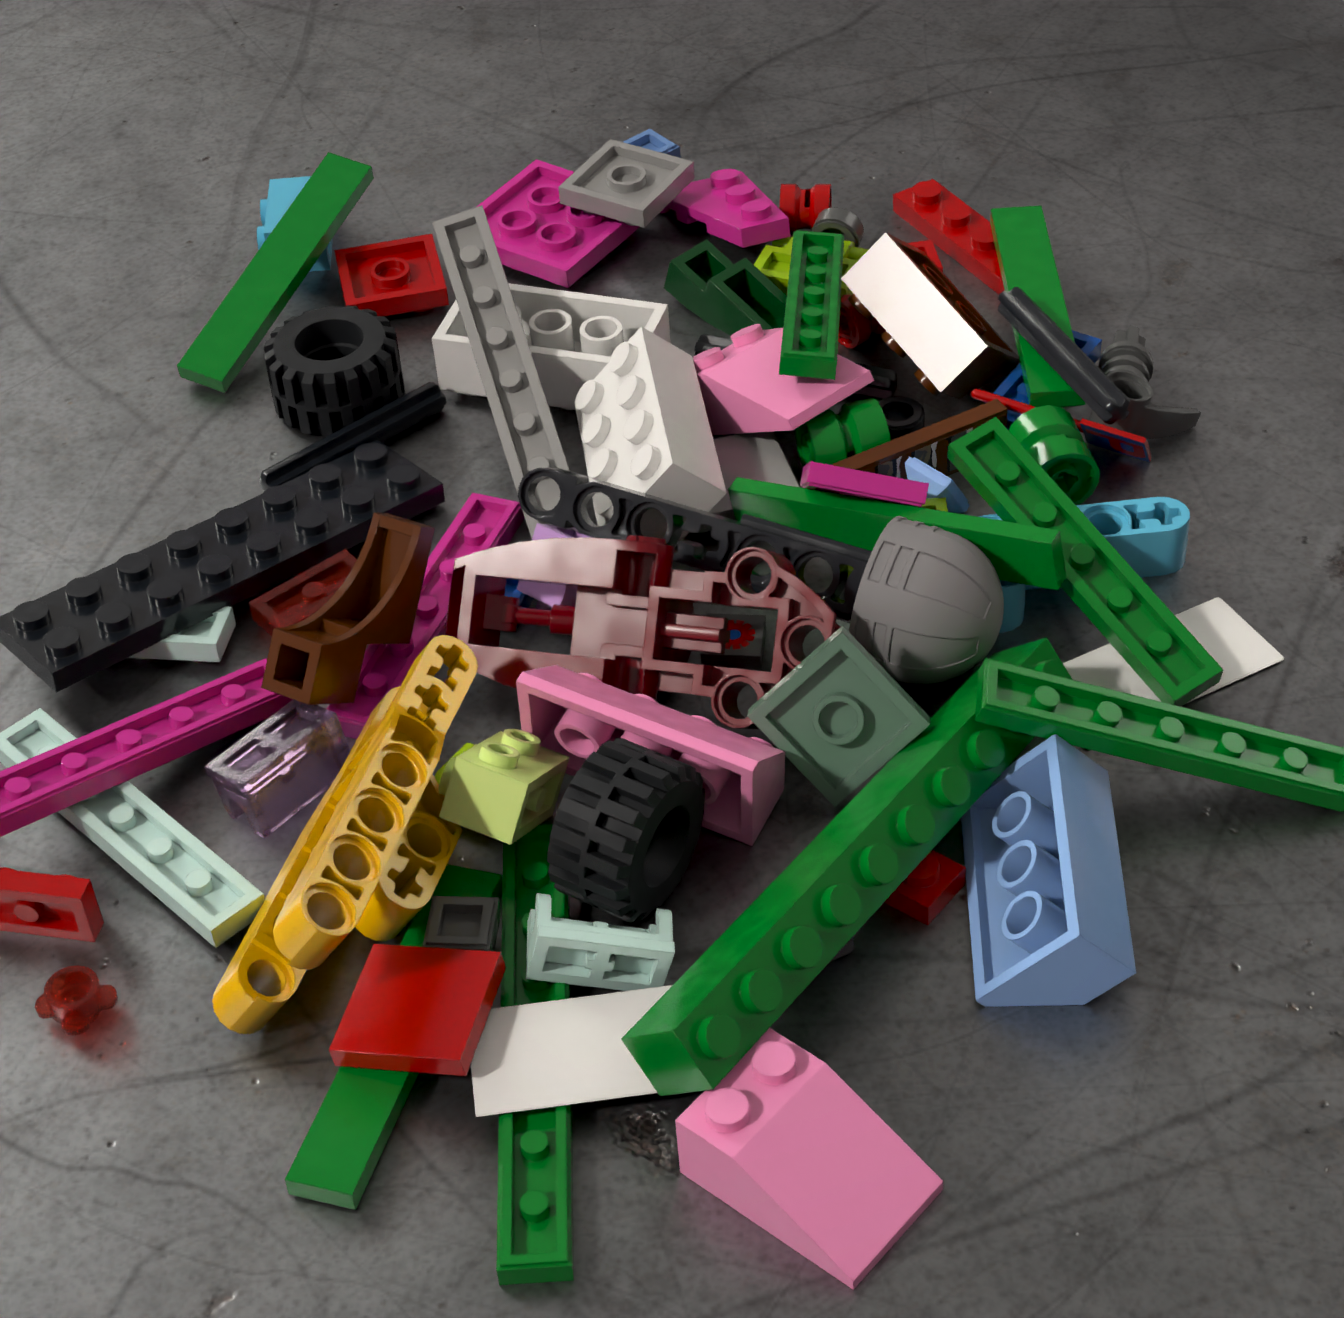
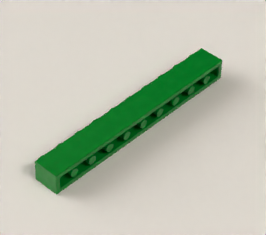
M1047 637L993 653L988 658L1072 679ZM979 669L930 718V725L901 749L621 1038L660 1096L713 1090L1035 737L975 721Z

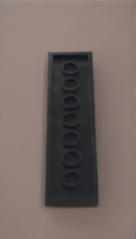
M379 440L362 444L354 451L327 464L317 465L308 473L282 485L270 487L261 495L235 507L223 509L214 517L186 530L176 531L166 539L137 553L127 554L117 562L90 575L75 578L68 582L66 586L34 601L18 605L13 611L0 616V643L57 693L173 634H177L213 616L212 613L225 606L232 607L364 542L374 512L388 513L409 520L445 502L443 483Z

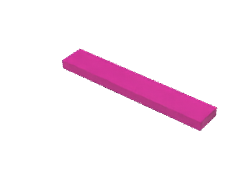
M472 493L428 558L410 644H370L364 655L354 703L329 704L321 716L324 732L353 739L358 738L373 709L392 688L401 686L414 660L434 637L445 635L449 593L455 559L488 548L509 544L525 519L520 502L478 493Z
M264 658L0 771V837L297 706L302 702L261 688L267 658Z

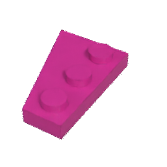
M735 169L717 170L710 175V178L690 182L660 212L663 214L668 212L669 209L675 210L677 220L687 225L697 221L706 223L707 233L742 248L790 237L789 218L742 171Z

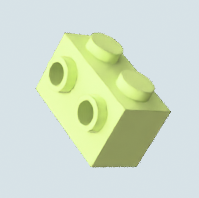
M518 729L500 731L448 761L439 782V793L445 795L439 818L511 845L553 815L570 757L540 746V738L529 732Z

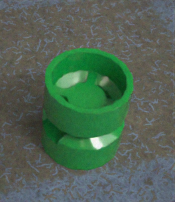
M874 398L843 404L838 414L827 409L795 429L796 445L802 468L810 461L831 465L891 441L885 415L880 404Z
M1051 405L1035 407L1021 414L1011 424L1009 432L1075 505L1082 504L1093 494L1099 483L1100 470L1069 412L1062 407Z

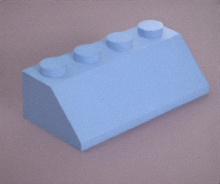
M1054 734L1010 764L961 817L975 998L978 1003L985 1007L1085 1005L1136 974L1108 771L1057 734Z

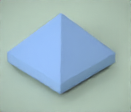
M909 457L904 464L907 479L929 483L926 498L946 497L948 512L963 513L967 511L970 507L968 499L951 478L915 457Z

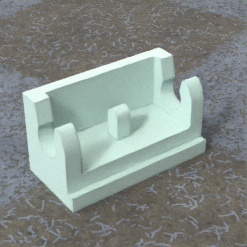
M537 893L535 909L530 910L527 920L526 979L621 991L664 986L675 954L671 910L657 908L656 925L649 924L648 929L611 925L607 922L599 921L587 922L551 917V895Z

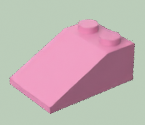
M760 324L745 327L732 334L730 338L733 344L722 350L720 347H715L693 357L712 435L794 430L873 382V376L870 370L838 354L835 380L779 375L783 328L762 330Z
M771 1028L762 1035L713 1090H705L675 1120L680 1173L853 1290L943 1190V1180L824 1061Z

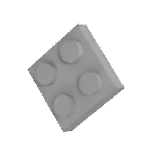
M609 139L558 187L560 204L580 209L585 213L598 214L619 220L630 226L645 228L695 178L694 161Z

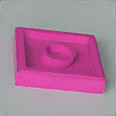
M810 461L803 466L800 486L807 489L921 507L926 502L929 483Z

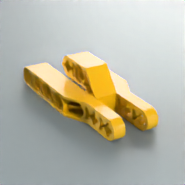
M448 635L434 637L414 660L401 686L392 688L371 712L342 768L303 828L265 901L257 912L215 989L212 999L214 1012L219 1021L229 1030L239 1034H252L260 1031L295 993L306 970L320 966L354 927L365 937L372 940L388 941L395 938L431 899L463 832L460 825L439 818L445 796L439 793V784L433 775L440 759L445 735L477 673L478 664L476 657L463 641ZM442 664L449 668L447 671L448 677L444 682L434 677Z

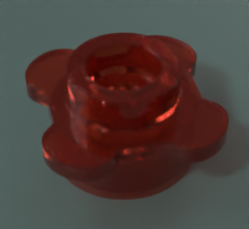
M79 965L68 966L58 970L47 980L44 994L39 996L35 1002V1010L40 1018H52L60 1023L64 1034L76 1036L86 1032L101 1011L113 1008L117 1003L118 995L112 985H100L98 977L92 969Z

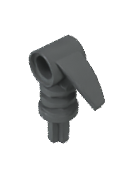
M1129 325L1127 331L1117 330L1114 334L1113 343L1101 353L1098 367L1130 399V404L1127 408L1129 415L1125 420L1118 419L1111 425L1104 423L1092 410L1088 420L1147 439L1170 437L1195 427L1201 415L1197 408L1158 406L1150 402L1153 396V388L1149 380L1153 374L1154 362L1151 353L1145 347L1146 339L1139 335L1140 328Z

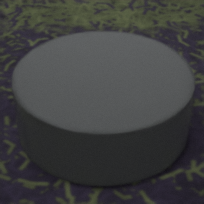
M838 207L827 208L820 212L811 230L812 232L842 234L844 240L853 241L855 247H859L864 236V227L859 218L852 212Z

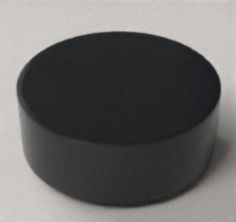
M891 396L878 401L885 415L891 440L925 427V411L919 402L904 396Z

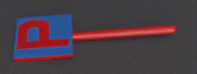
M974 389L971 392L973 399L985 403L998 399L1008 410L1020 414L1035 408V406L984 390ZM1073 418L1079 431L1084 433L1088 444L1150 463L1152 456L1147 438L1084 418L1081 421Z

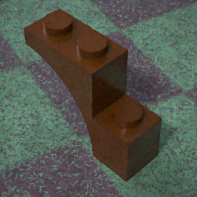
M374 512L360 555L337 592L325 605L308 618L290 626L274 628L261 688L308 705L354 703L367 644H410L435 528L392 514Z

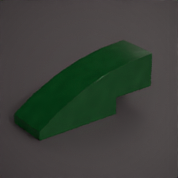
M706 239L670 261L664 289L687 309L715 328L731 336L735 332L754 324H760L762 330L784 327L787 295L746 257L733 264Z

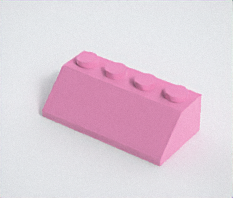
M557 665L523 671L516 680L521 730L540 738V746L569 756L566 774L575 776L585 760L593 751L597 752L599 747L609 740L613 742L616 738L626 739L696 768V772H699L702 776V788L705 789L702 827L753 846L784 790L785 751L774 748L769 742L761 738L745 737L716 726L705 717L684 714L659 704L647 695L632 694L605 684L591 674L576 673Z

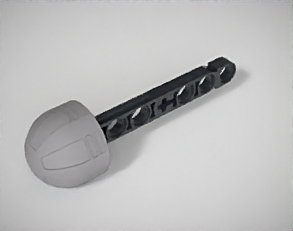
M548 467L531 470L522 478L518 487L520 506L530 517L562 528L575 527L580 533L595 538L626 540L628 535L644 536L640 528L641 518L647 510L655 508L665 516L667 531L662 539L666 540V545L674 546L673 561L704 571L725 572L727 563L735 552L745 547H752L758 541H766L771 544L776 553L782 554L790 560L796 571V576L805 584L804 568L807 562L815 557L826 560L832 568L833 580L825 591L816 593L836 613L837 620L850 623L849 633L895 681L909 684H934L958 677L973 669L986 657L1000 632L1004 614V598L995 568L976 545L957 534L945 531L937 526H928L923 522L911 521L905 517L896 516L886 525L873 550L870 551L748 514H743L741 521H737L605 481L587 483L588 476L561 468ZM545 477L555 480L560 489V500L549 511L541 508L535 497L537 484ZM599 492L607 495L613 505L611 520L604 526L594 524L587 512L590 498ZM683 516L686 517V521H685L684 524H683ZM711 526V537L720 542L718 550L708 551L703 556L704 546L690 540L679 541L683 530L692 533L708 532ZM848 565L853 567V571H852V573L849 575V577H848ZM753 570L751 585L756 593H760L769 585L771 572L767 575H760ZM844 588H845V591H844V598H845V600H841V599L839 598V596H840V594L843 592V590H844Z

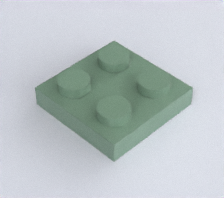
M843 625L753 704L747 713V717L778 749L785 751V756L834 807L930 725V717Z

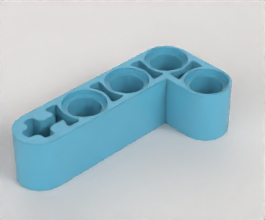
M1150 497L1076 505L1141 578L1175 573L1183 567L1186 560L1190 511L1179 500L1170 497ZM997 514L978 516L1002 521ZM1000 580L1004 598V614L999 633L1012 631L1021 625L1024 620L1025 590L1039 589L1041 587Z

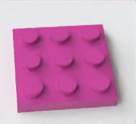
M537 159L478 205L483 206L502 265L569 288L640 226H630L619 220L598 214L585 213L580 209L560 204L558 187L574 172Z

